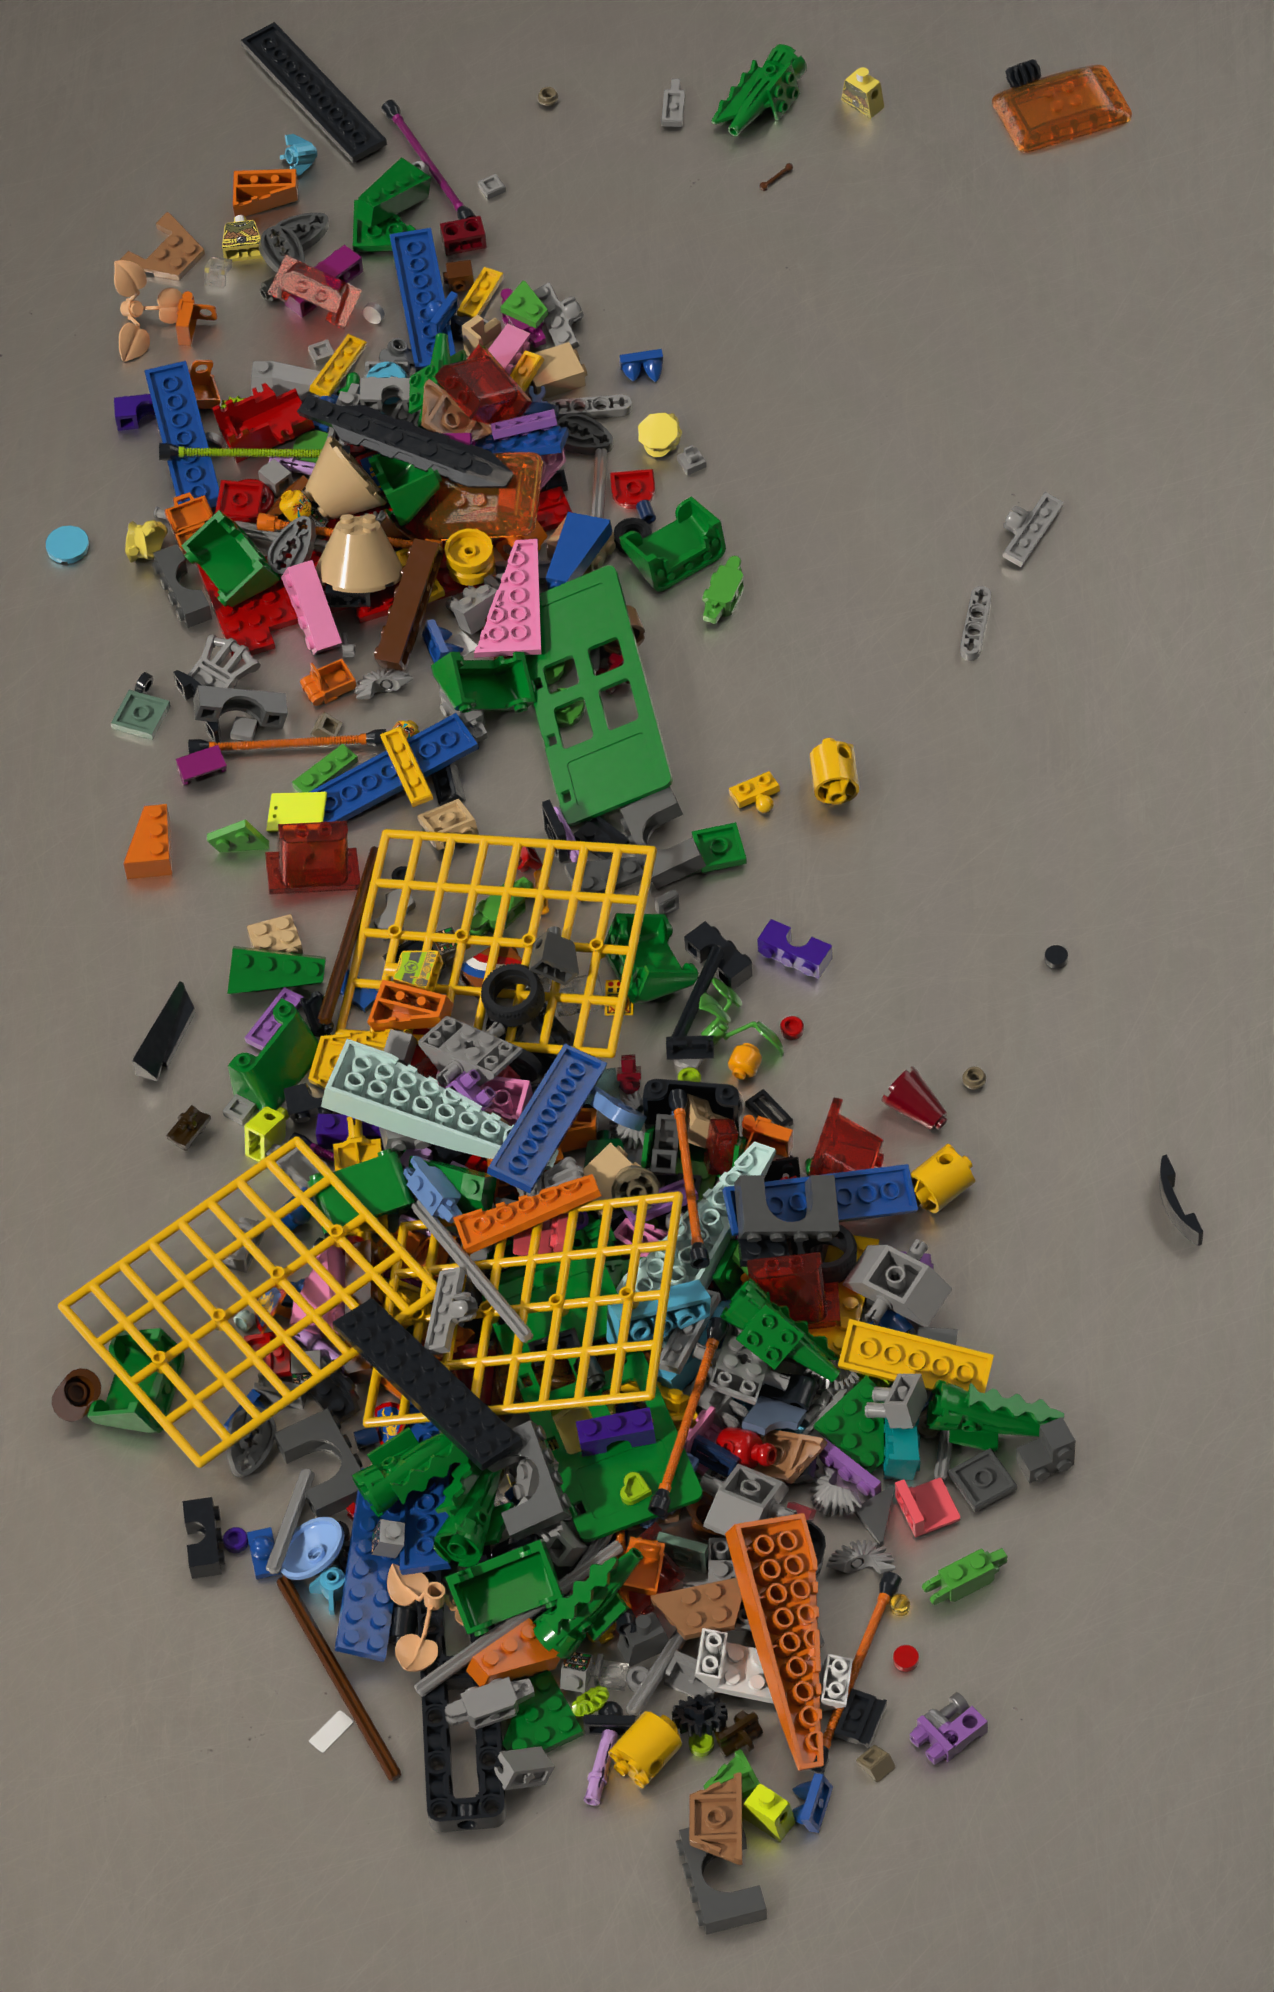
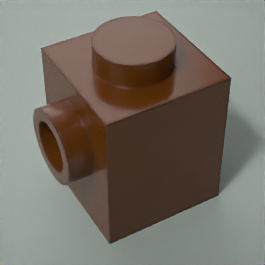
M471 260L446 263L447 272H443L444 285L448 284L449 292L470 290L474 284Z

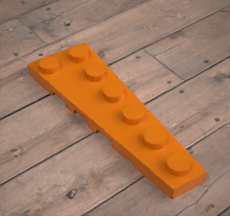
M593 1174L558 1186L542 1189L538 1195L532 1197L526 1194L518 1197L519 1201L506 1204L504 1201L495 1204L496 1208L483 1211L481 1208L456 1216L453 1219L464 1250L470 1255L602 1195Z

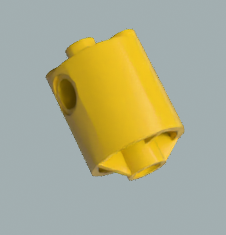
M833 738L823 739L822 744H819L810 752L814 795L819 801L826 804L834 805L848 802L859 793L854 746L849 743L835 741Z
M946 1144L913 1170L910 1174L917 1206L931 1213H937L974 1184L976 1180L970 1170L973 1165L969 1158L966 1156L961 1157L950 1144Z
M645 1711L613 1745L608 1754L616 1762L613 1767L620 1775H629L636 1785L644 1788L682 1747V1741L677 1726L669 1717L665 1715L659 1717L652 1712Z

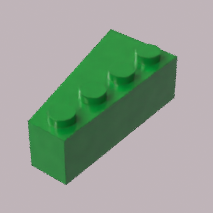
M401 157L358 197L356 218L371 228L429 198L431 177Z
M233 946L227 994L321 983L324 980L326 957Z

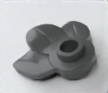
M394 338L388 343L387 348L380 352L379 361L408 362L409 369L410 364L414 365L412 351L407 347L406 341L401 338Z

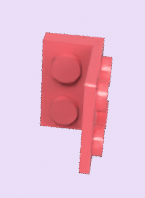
M568 1213L560 1214L543 1222L538 1254L563 1251ZM532 1227L514 1235L512 1252L514 1255H528Z
M942 1478L934 1479L916 1487H908L905 1479L895 1482V1498L915 1538L960 1521V1514Z

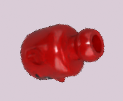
M733 1426L724 1428L719 1433L715 1442L739 1457L740 1460L737 1464L750 1469H754L758 1463L762 1466H770L777 1457V1450L773 1444L763 1443L758 1433Z

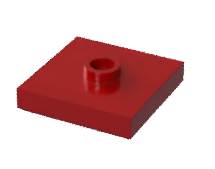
M221 480L215 513L220 510L233 521L257 523L262 506L264 484Z

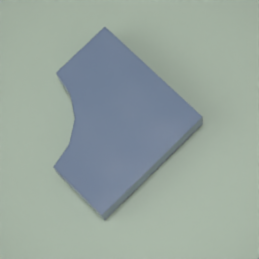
M761 1395L744 1418L742 1428L761 1435H766L775 1429L788 1428L797 1430L805 1419L807 1410Z

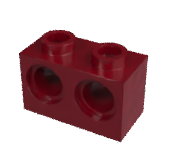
M481 216L440 223L441 239L446 256L487 248Z

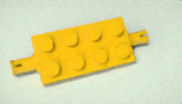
M347 1117L349 1137L343 1143L333 1144L335 1171L378 1157L377 1153L382 1151L380 1138L367 1139L363 1136L361 1120L355 1119L354 1125L353 1118ZM388 1214L378 1217L379 1222L389 1231ZM365 1222L346 1235V1237L356 1235L366 1241L372 1240V1234L376 1232Z

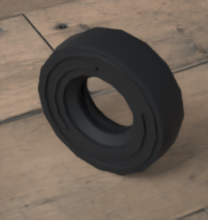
M640 518L624 519L614 528V542L620 551L626 553L621 546L619 537L629 531H637L643 539L652 534L651 527Z
M525 1049L509 1064L520 1076L521 1080H528L530 1082L536 1080L542 1070V1064L539 1059Z

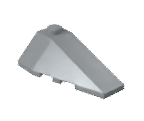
M253 361L251 396L253 395V388L256 387L257 392H262V384L266 383L274 391L276 397L295 388L301 401L305 400L308 394L319 398L320 396L309 392V389L321 371L275 361ZM340 384L334 391V395H337V390H339Z

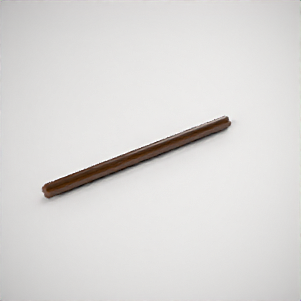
M375 846L370 848L319 1012L318 1019L321 1024L328 1025L331 1023L356 943L378 847Z
M285 1576L279 1578L277 1585L387 1778L390 1781L400 1778L401 1771L291 1579Z

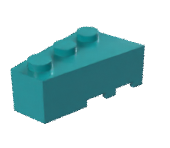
M919 1417L914 1428L908 1429L890 1428L888 1420L884 1418V1479L914 1480L916 1471H920V1434H917Z

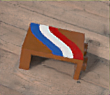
M491 946L462 964L459 979L465 986L482 987ZM500 947L496 968L511 963H522L516 948Z

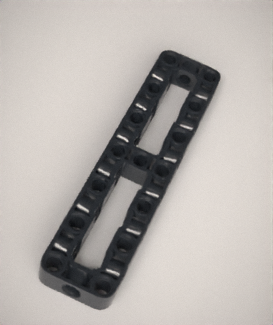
M491 1545L484 1546L483 1554L478 1564L491 1559ZM442 1570L422 1572L428 1581L439 1582L443 1585ZM424 1599L421 1602L417 1601L418 1635L420 1638L427 1614ZM444 1605L439 1610L432 1611L429 1627L437 1628L433 1631H428L425 1640L436 1642L438 1656L430 1667L420 1671L421 1679L454 1657L446 1656ZM495 1624L488 1626L489 1631L495 1627ZM474 1632L471 1633V1634H470L471 1644H472L474 1641H476L477 1639H479L481 1636H483L484 1634L475 1637ZM468 1665L461 1669L465 1671L460 1675L454 1674L424 1697H421L427 1814L431 1828L437 1832L496 1828L501 1826L506 1820L505 1790L494 1770V1767L499 1766L504 1771L503 1764L500 1763L498 1758L499 1753L503 1751L501 1721L475 1729L478 1794L476 1797L457 1799L453 1795L450 1724L446 1721L445 1707L447 1704L449 1705V1690L479 1687L466 1671ZM436 1718L442 1719V1720H441L440 1722H438V1723H432V1722H431L433 1719H436ZM487 1761L496 1762L492 1766L484 1765ZM437 1765L444 1766L441 1770L433 1769ZM491 1808L498 1809L496 1813L487 1812ZM440 1812L446 1813V1815L441 1818L435 1816Z

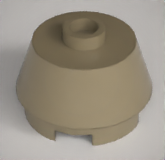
M631 1165L624 1167L618 1172L612 1185V1198L658 1194V1179L652 1172L640 1166ZM648 1204L647 1210L652 1207L651 1204ZM638 1206L621 1208L636 1214Z

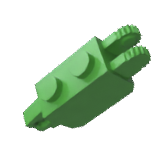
M735 555L730 557L725 566L720 565L717 573L714 572L712 574L710 587L705 589L702 601L705 602L704 621L716 624L721 616L727 617L732 615L744 590V575L740 567L741 558Z
M523 876L514 882L513 887L533 889L534 885ZM490 895L486 900L479 902L475 908L476 915L472 919L470 935L484 936L489 931L494 934L502 896ZM511 896L504 930L526 912L525 899L527 897Z
M981 1548L938 1570V1575L925 1581L922 1589L927 1593L940 1586L942 1587L941 1590L930 1597V1601L934 1605L947 1599L951 1602H956L991 1584L995 1579V1574L999 1572V1567L1007 1563L1008 1557L1002 1548L992 1553L984 1552Z

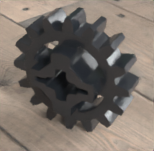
M698 1694L694 1699L688 1696V1701L679 1700V1705L673 1706L672 1721L677 1726V1729H680L681 1734L688 1732L690 1737L694 1734L702 1737L707 1733L711 1736L712 1731L720 1732L721 1726L726 1727L728 1712L726 1704L720 1703L719 1698L711 1700V1695L703 1698V1696Z

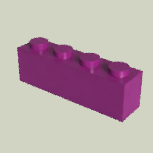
M343 245L283 290L285 305L303 318L364 272L362 257L346 245Z

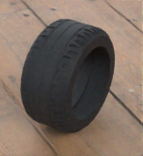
M511 963L499 966V968L490 972L485 978L481 988V1000L488 1016L494 1022L501 1023L505 1027H519L520 1025L523 1026L526 1023H530L539 1015L544 1006L545 992L540 978L536 973L530 971L529 967L523 964ZM523 984L531 988L528 997L516 1006L504 1007L495 1003L497 995L507 986Z
M839 1225L840 1231L830 1241L821 1242L818 1241V1238H809V1240L803 1242L794 1241L793 1264L798 1274L804 1280L815 1285L828 1286L840 1283L847 1278L857 1262V1244L853 1234L846 1227ZM828 1244L839 1248L844 1254L832 1262H818L811 1259L806 1252L814 1246Z

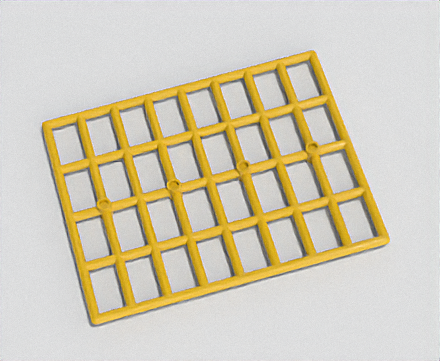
M384 829L379 842L335 1034L351 1033L353 1035L366 1033L363 1030L346 1029L355 988L379 989L382 980L394 982L391 981L392 976H385L384 970L381 980L357 978L367 937L391 939L386 962L395 963L398 946L403 944L405 940L424 941L422 951H431L433 942L457 943L449 984H436L434 992L446 994L453 1004L455 995L479 996L473 1027L482 1031L486 1010L481 1000L482 987L458 986L465 950L469 949L471 945L491 946L483 982L490 972L496 969L500 947L525 948L521 965L529 967L545 899L569 900L562 931V937L568 940L571 939L578 901L603 902L596 938L592 939L590 943L573 942L576 952L592 953L584 995L559 993L561 984L552 980L550 992H545V1001L548 1002L539 1043L514 1042L517 1026L507 1028L505 1041L533 1053L558 1054L563 1045L548 1044L557 1002L577 1003L582 1005L572 1047L593 1057L614 1058L617 1051L657 848L647 845ZM390 838L413 840L404 880L381 879ZM423 841L446 842L438 882L414 881ZM456 843L480 844L471 884L447 883ZM489 845L513 846L504 887L480 885ZM522 847L546 848L538 889L513 887ZM555 849L580 850L571 891L547 890ZM589 851L613 853L605 893L580 892ZM622 853L647 855L639 895L614 894ZM378 888L402 889L394 924L388 929L369 928ZM411 890L435 891L426 932L402 931ZM445 892L468 894L461 929H458L455 934L436 933ZM478 894L502 896L493 937L469 935ZM511 896L535 898L529 930L522 939L503 937ZM612 903L636 905L628 946L604 944ZM606 954L626 955L618 997L593 995L600 960ZM517 984L516 990L503 989L496 998L514 999L512 1006H516L528 997L530 991L525 990L526 985ZM591 1005L616 1006L607 1048L583 1047ZM414 1029L404 1030V1033L412 1034L417 1041L424 1036L413 1034Z
M295 1136L58 1303V1309L195 1466L202 1468L359 1355L353 1347L350 1348L322 1318L323 1315L341 1302H344L350 1310L358 1307L359 1304L351 1295L373 1280L400 1309L401 1312L393 1318L402 1324L434 1301L437 1282L299 1136ZM296 1147L324 1176V1178L304 1192L276 1163V1161ZM266 1168L295 1197L276 1212H273L246 1183ZM329 1185H332L359 1213L358 1216L344 1226L334 1225L310 1200ZM238 1188L266 1217V1219L246 1233L218 1204L219 1201ZM301 1205L330 1234V1236L310 1250L281 1220ZM208 1209L237 1238L216 1254L188 1224ZM365 1222L394 1251L392 1255L375 1267L346 1238V1235ZM271 1226H274L301 1255L285 1268L275 1266L252 1241ZM178 1230H181L207 1258V1261L187 1275L159 1245ZM332 1245L342 1247L365 1272L364 1275L346 1288L316 1258ZM243 1246L271 1276V1278L251 1292L222 1262ZM150 1250L178 1280L157 1296L130 1266L131 1263ZM401 1259L431 1290L410 1306L380 1275ZM307 1263L336 1293V1295L316 1309L287 1280V1277ZM213 1267L242 1297L226 1310L216 1308L193 1283ZM120 1271L125 1274L149 1301L129 1316H126L100 1287V1285ZM274 1287L283 1289L306 1314L304 1318L286 1331L257 1300ZM184 1288L212 1318V1320L192 1334L164 1305L165 1301ZM90 1292L99 1299L119 1322L98 1338L70 1308V1306ZM248 1305L277 1336L256 1352L228 1322L231 1317ZM154 1309L182 1338L181 1342L165 1353L157 1351L134 1325V1323ZM312 1323L342 1353L341 1356L323 1369H320L292 1339ZM215 1329L224 1331L247 1357L227 1373L222 1370L198 1343L199 1340ZM125 1330L152 1360L149 1365L132 1377L104 1346ZM283 1344L313 1375L292 1391L262 1360ZM189 1347L217 1378L216 1381L198 1394H195L169 1365L171 1360ZM252 1366H255L282 1396L280 1400L262 1413L233 1382L234 1379ZM154 1372L164 1373L188 1400L167 1416L162 1413L138 1385ZM223 1387L230 1392L253 1418L232 1434L227 1431L203 1403V1401ZM194 1408L223 1440L202 1456L197 1453L173 1425L174 1422Z
M676 1191L589 1201L562 1213H569L562 1252L538 1254L543 1222L532 1227L529 1251L526 1256L504 1258L507 1238L497 1242L494 1259L473 1262L480 1270L492 1269L490 1282L497 1290L499 1288L502 1268L526 1265L520 1304L510 1306L525 1324H527L528 1313L553 1311L547 1351L522 1353L523 1342L515 1334L512 1354L487 1357L492 1324L499 1320L500 1315L486 1300L480 1304L476 1312L477 1316L474 1318H483L477 1358L452 1360L458 1324H456L450 1352L443 1353L442 1361L440 1362L449 1371L475 1368L471 1391L479 1399L485 1367L510 1364L503 1405L488 1406L496 1415L653 1400L656 1392L683 1202L682 1192ZM672 1202L667 1240L642 1243L648 1204ZM638 1206L632 1244L607 1247L613 1208ZM603 1210L597 1248L573 1250L578 1213ZM437 1218L444 1227L456 1226L455 1222L449 1223L446 1219ZM421 1220L402 1222L399 1226L397 1241L405 1248L408 1231L428 1228ZM431 1233L426 1264L423 1268L433 1278V1275H439L440 1271L459 1266L457 1263L435 1265L439 1242ZM665 1251L660 1290L635 1292L640 1254ZM630 1254L626 1286L620 1289L619 1294L600 1296L605 1258ZM595 1258L590 1297L565 1300L571 1261ZM402 1259L392 1266L389 1284L396 1292L399 1279L418 1277L410 1268L401 1269ZM561 1262L556 1294L550 1296L547 1302L530 1303L536 1264ZM465 1274V1278H464V1283H463L462 1292H464V1289H465L466 1278H467V1275H466V1274ZM423 1282L419 1299L431 1291ZM386 1295L384 1309L393 1316L395 1304ZM658 1300L653 1340L628 1342L632 1310L638 1307L639 1302ZM623 1304L617 1343L592 1346L598 1306ZM428 1305L401 1324L402 1326L414 1325L413 1337L420 1343L423 1331L429 1326L431 1314H427ZM588 1307L582 1347L557 1349L562 1317L568 1314L569 1309ZM651 1350L646 1391L620 1393L626 1353ZM616 1354L610 1394L584 1397L590 1356ZM580 1357L574 1398L549 1400L555 1360ZM545 1361L539 1401L513 1404L520 1363ZM373 1367L363 1418V1426L365 1428L430 1422L422 1413L408 1414L410 1401L403 1395L401 1396L398 1415L374 1417L380 1381L383 1376Z

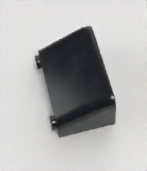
M652 1079L645 1084L643 1091L644 1115L647 1117L645 1129H650L656 1125L657 1114L671 1115L672 1110L669 1107L668 1093L675 1089H682L687 1094L707 1100L714 1114L734 1120L738 1131L737 1135H740L743 1097L733 1085L667 1079Z

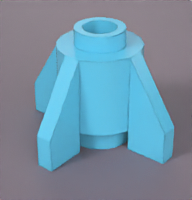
M295 134L285 135L286 146H291L286 148L285 155H280V159H286L288 164H293L294 166H290V169H296L297 176H299L314 163L315 158H317V149L311 142Z
M340 1565L327 1568L309 1585L310 1593H323V1596L329 1600L330 1615H335L336 1601L341 1600L343 1595L345 1575L340 1569Z

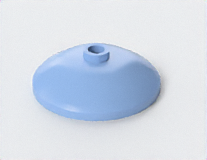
M318 1517L297 1527L280 1572L288 1579L303 1580L312 1578L326 1570L335 1561L342 1549L344 1542L342 1526L333 1518Z

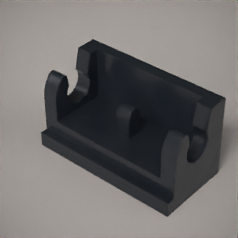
M544 1003L543 1010L531 1021L532 1027L540 1035L547 1007L546 1003ZM554 1016L548 1044H567L573 1046L575 1035L572 1031H568Z

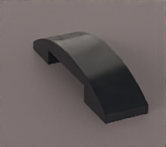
M174 671L176 686L185 700L194 697L198 685L201 684L184 672ZM219 719L218 722L204 721L206 731L213 742L221 743Z
M1167 1154L1163 1155L1159 1178V1189L1163 1206L1175 1227L1197 1246L1202 1245L1203 1230L1195 1213L1184 1214L1172 1188L1175 1186L1176 1173Z

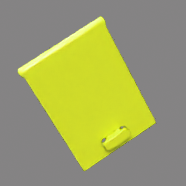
M327 792L272 793L266 831L268 833L321 832Z

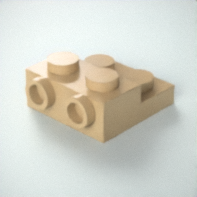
M459 799L417 815L419 823L426 832L479 834L474 817ZM430 841L437 851L445 849L446 842Z
M291 914L247 925V931L253 948L303 954L302 944Z

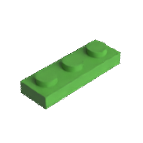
M341 744L292 781V786L299 793L310 792L343 774L358 762V756L344 744Z

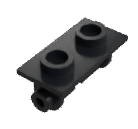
M315 991L311 994L312 997L310 999L301 998L300 1001L314 1036L331 1035L334 1028L332 1020L330 1024L326 1025L319 1023L318 1019L324 995L319 991Z
M713 1035L666 1037L667 1060L714 1059Z
M790 1155V1157L772 1161L765 1175L764 1182L780 1180L785 1173L789 1175V1179L795 1175L797 1178H800L799 1158Z

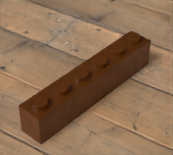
M414 538L412 546L408 549V559L406 565L402 567L400 583L395 588V599L393 605L388 609V620L386 626L384 625L381 630V641L374 652L375 660L382 668L406 671L445 553L439 543Z
M371 1239L352 1244L373 1267L384 1260L382 1248ZM345 1251L346 1288L364 1275L365 1272ZM373 1280L351 1295L359 1305L371 1298L380 1306L384 1303L383 1292ZM345 1304V1314H346V1313L350 1312L351 1310H350V1308ZM345 1340V1343L350 1348H352V1346ZM360 1354L344 1365V1375L349 1376L354 1384L357 1385L371 1380L373 1366Z

